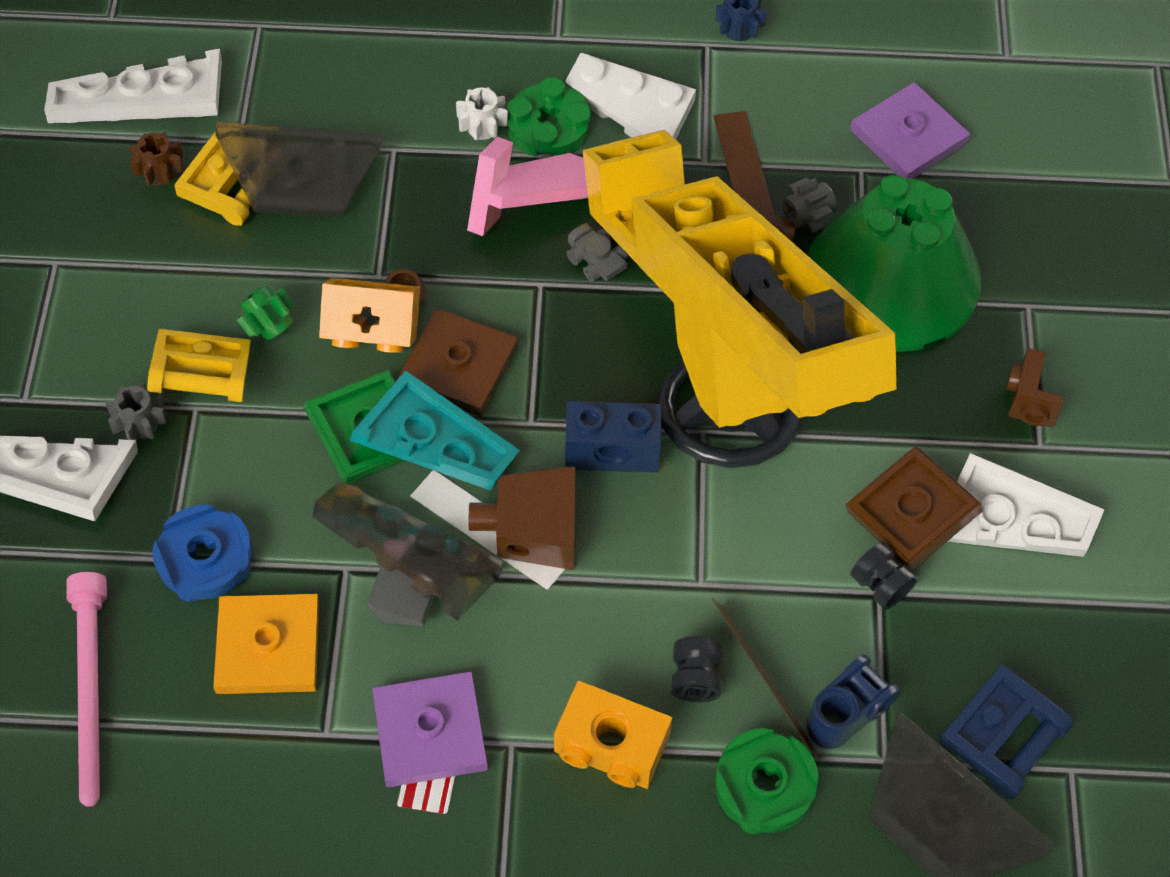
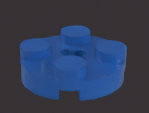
M196 505L185 508L172 515L163 525L164 531L159 536L158 543L155 539L153 561L163 583L169 589L176 592L179 598L184 601L193 602L198 599H211L221 596L235 588L238 584L246 581L250 576V563L253 556L251 539L243 521L232 512L229 515L222 511H216L215 506ZM205 543L208 549L216 547L215 552L208 559L191 558L197 554L196 546Z

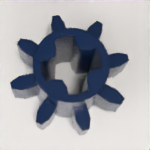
M724 0L723 5H716L715 21L721 22L720 34H726L728 38L735 41H745L751 37L756 38L758 27H764L767 11L761 9L762 0Z

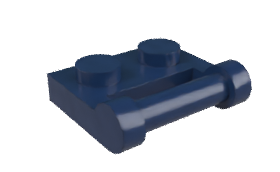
M1001 664L943 733L939 742L987 778L998 793L1006 798L1014 799L1024 787L1023 779L1054 740L1057 737L1063 738L1073 726V721L1064 710ZM1032 714L1039 720L1040 726L1006 766L995 755L1026 717Z

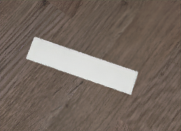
M433 470L410 497L497 555L496 531H469L468 528L469 502L481 501ZM503 559L547 590L565 570L563 568Z

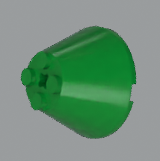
M899 175L885 177L879 186L834 217L818 232L807 255L895 332L896 352L921 350L925 344L944 337L947 340L954 336L971 318L981 292L982 281L979 263L952 207L951 195L942 188H936L920 180L906 179Z

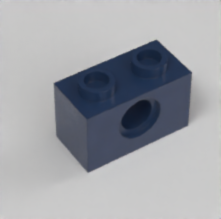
M567 401L565 467H575V470L658 473L661 448V404Z

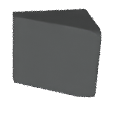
M382 565L368 600V608L382 623L424 626L439 583L435 579L394 566Z

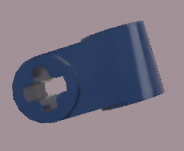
M865 654L849 664L839 677L821 690L815 697L806 728L811 740L820 747L832 749L844 745L866 724L881 716L901 693V688L896 684L889 685L870 666L871 659ZM822 713H835L843 722H829Z

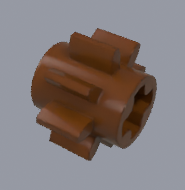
M165 132L162 134H143L138 140L137 145L129 147L132 155L130 166L133 175L136 177L144 174L148 186L152 184H170V181L176 176V172L184 171L181 161L183 152L180 142L177 141L169 144Z

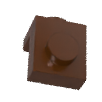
M1027 348L1021 365L1013 363L1008 376L1006 389L1014 391L1008 416L1020 419L1026 424L1033 426L1053 427L1062 409L1064 397L1037 390L1046 352Z

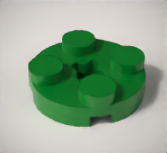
M546 78L541 84H535L523 89L507 104L509 137L517 148L528 155L537 157V152L551 153V157L567 153L572 154L586 142L591 122L589 105L579 92L565 86L564 82L558 78ZM552 116L556 118L557 123L552 124L549 121L541 123L540 121L542 117Z
M758 728L743 732L727 744L717 763L714 787L722 809L733 821L739 824L742 830L750 834H759L761 832L777 833L795 826L810 811L816 796L819 774L812 754L801 741L792 736L788 739L783 735L774 734L772 729ZM758 770H764L768 776L776 774L779 777L773 791H766L764 788L759 789L755 786L754 783L758 778Z

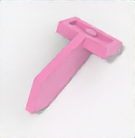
M496 137L479 154L467 231L484 236L500 218L502 208L588 198L584 158L567 153L509 166L513 142Z

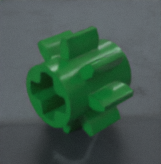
M265 284L251 292L239 303L244 310V315L238 318L237 321L249 337L253 335L258 336L261 333L265 340L268 341L282 333L294 321L289 315V310L296 304L284 288L280 290L275 289L272 292L268 285Z

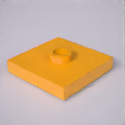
M318 594L219 596L213 686L215 693L243 694L316 691L320 602Z

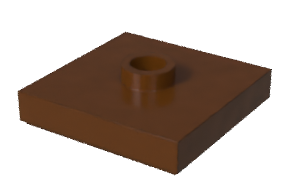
M436 308L397 379L407 371L460 409L482 417L518 347V337Z
M917 446L912 448L845 504L847 512L879 542H885L895 552V557L903 565H908L912 570L917 568L983 512L982 504Z

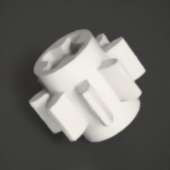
M489 87L467 90L465 101L456 102L460 132L468 130L469 134L474 137V140L496 138L498 126H508V111L505 108V97H497Z

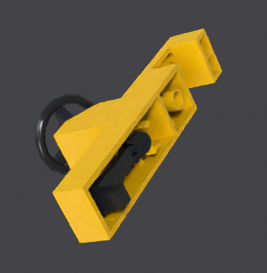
M660 130L583 150L591 216L674 303L677 342L683 361L679 362L661 382L656 404H661V427L679 450L705 464L730 469L756 466L781 454L798 434L802 417L818 416L829 409L852 402L869 401L876 395L897 389L895 332L718 176L685 184L681 144L668 132ZM690 377L696 395L676 411L674 405L678 388ZM784 412L781 427L772 413ZM704 422H708L716 429L726 432L741 431L748 427L765 442L754 448L728 450L708 446L689 435L686 430Z

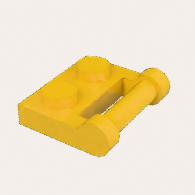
M220 125L174 184L177 196L221 214L233 225L241 226L250 214L249 207L272 176L281 173L288 160L284 153L277 148ZM252 160L259 162L260 165L236 197L227 196L226 194Z
M159 329L149 369L147 392L162 393L163 389L228 396V401L242 402L251 340Z

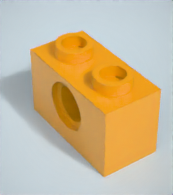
M578 680L554 732V752L560 754V758L571 766L581 769L591 766L606 772L610 780L621 786L634 788L638 785L648 789L670 738L673 717ZM613 732L620 735L624 741L616 746H607L601 743L598 738L604 733Z

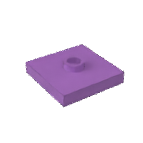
M915 82L853 119L850 130L891 170L906 179H913L968 144L971 135Z
M472 672L372 688L386 788L488 770Z

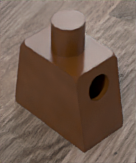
M575 467L503 475L498 479L497 503L469 502V531H496L497 556L500 558L574 570Z

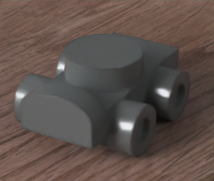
M588 223L578 226L568 235V243L572 248L566 252L567 257L575 266L584 260L588 263L583 268V272L590 282H594L600 277L607 282L627 268V253L620 245L614 248L611 247V238L606 230L600 229L595 232Z

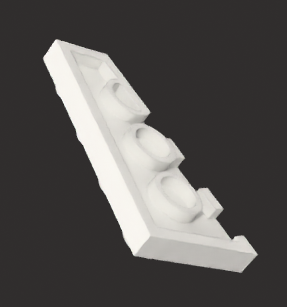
M220 48L205 51L206 58L186 62L185 55L168 59L169 66L144 70L143 64L126 67L125 71L114 77L108 78L104 72L50 82L48 84L44 109L47 122L76 123L217 116L222 68Z

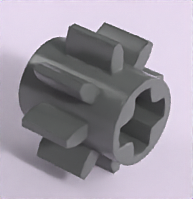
M807 177L788 185L792 194L783 199L782 206L786 219L790 220V225L797 228L802 227L803 232L810 230L812 233L823 229L830 222L827 216L832 215L837 209L836 198L829 185L825 182L818 184L816 178L809 180Z
M142 382L138 386L132 385L125 388L120 386L114 401L106 402L111 416L108 422L112 432L115 434L124 430L128 440L145 439L147 437L153 439V433L156 431L158 424H166L167 422L162 409L164 402L161 393L154 392L149 395L145 384Z

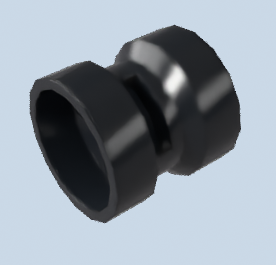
M880 542L857 561L850 575L861 587L868 586L874 592L873 599L884 610H888L899 603L914 588L919 580V576L908 565H900L895 560V552L885 542Z
M693 636L678 639L674 643L673 661L678 666L677 672L672 675L671 694L674 697L683 701L697 703L710 702L720 697L721 678L717 674L716 668L722 664L723 646L718 641L706 637Z

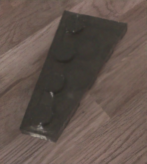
M339 481L315 501L312 517L355 548L367 546L374 551L377 557L376 563L387 571L391 572L399 569L413 579L411 588L423 597L428 598L434 594L446 603L444 612L457 621L501 575L504 560L488 553L487 550L480 546L471 545L446 533L439 526L427 524L405 513L397 506L375 499L363 493L356 486L346 485Z

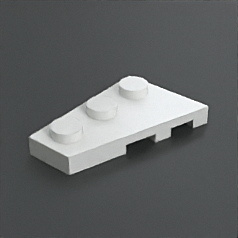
M580 53L565 81V86L573 88L585 98L591 111L602 118L610 117L625 127L624 133L631 138L665 130L676 139L695 102L696 89L584 53Z
M0 436V492L96 521L138 452L136 440L119 439L118 445H94L93 439L75 438L74 444L47 443L43 437Z
M970 453L957 482L982 504L983 512L947 542L1084 557L1104 509Z

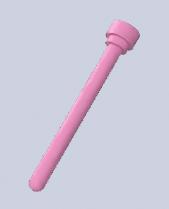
M80 572L69 576L66 580L67 601L72 604V609L77 612L79 800L84 806L91 807L96 805L100 799L97 611L102 608V602L107 599V578L100 573Z

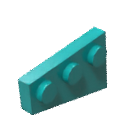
M407 371L399 377L353 430L349 440L488 490H492L498 479L503 476L520 451Z

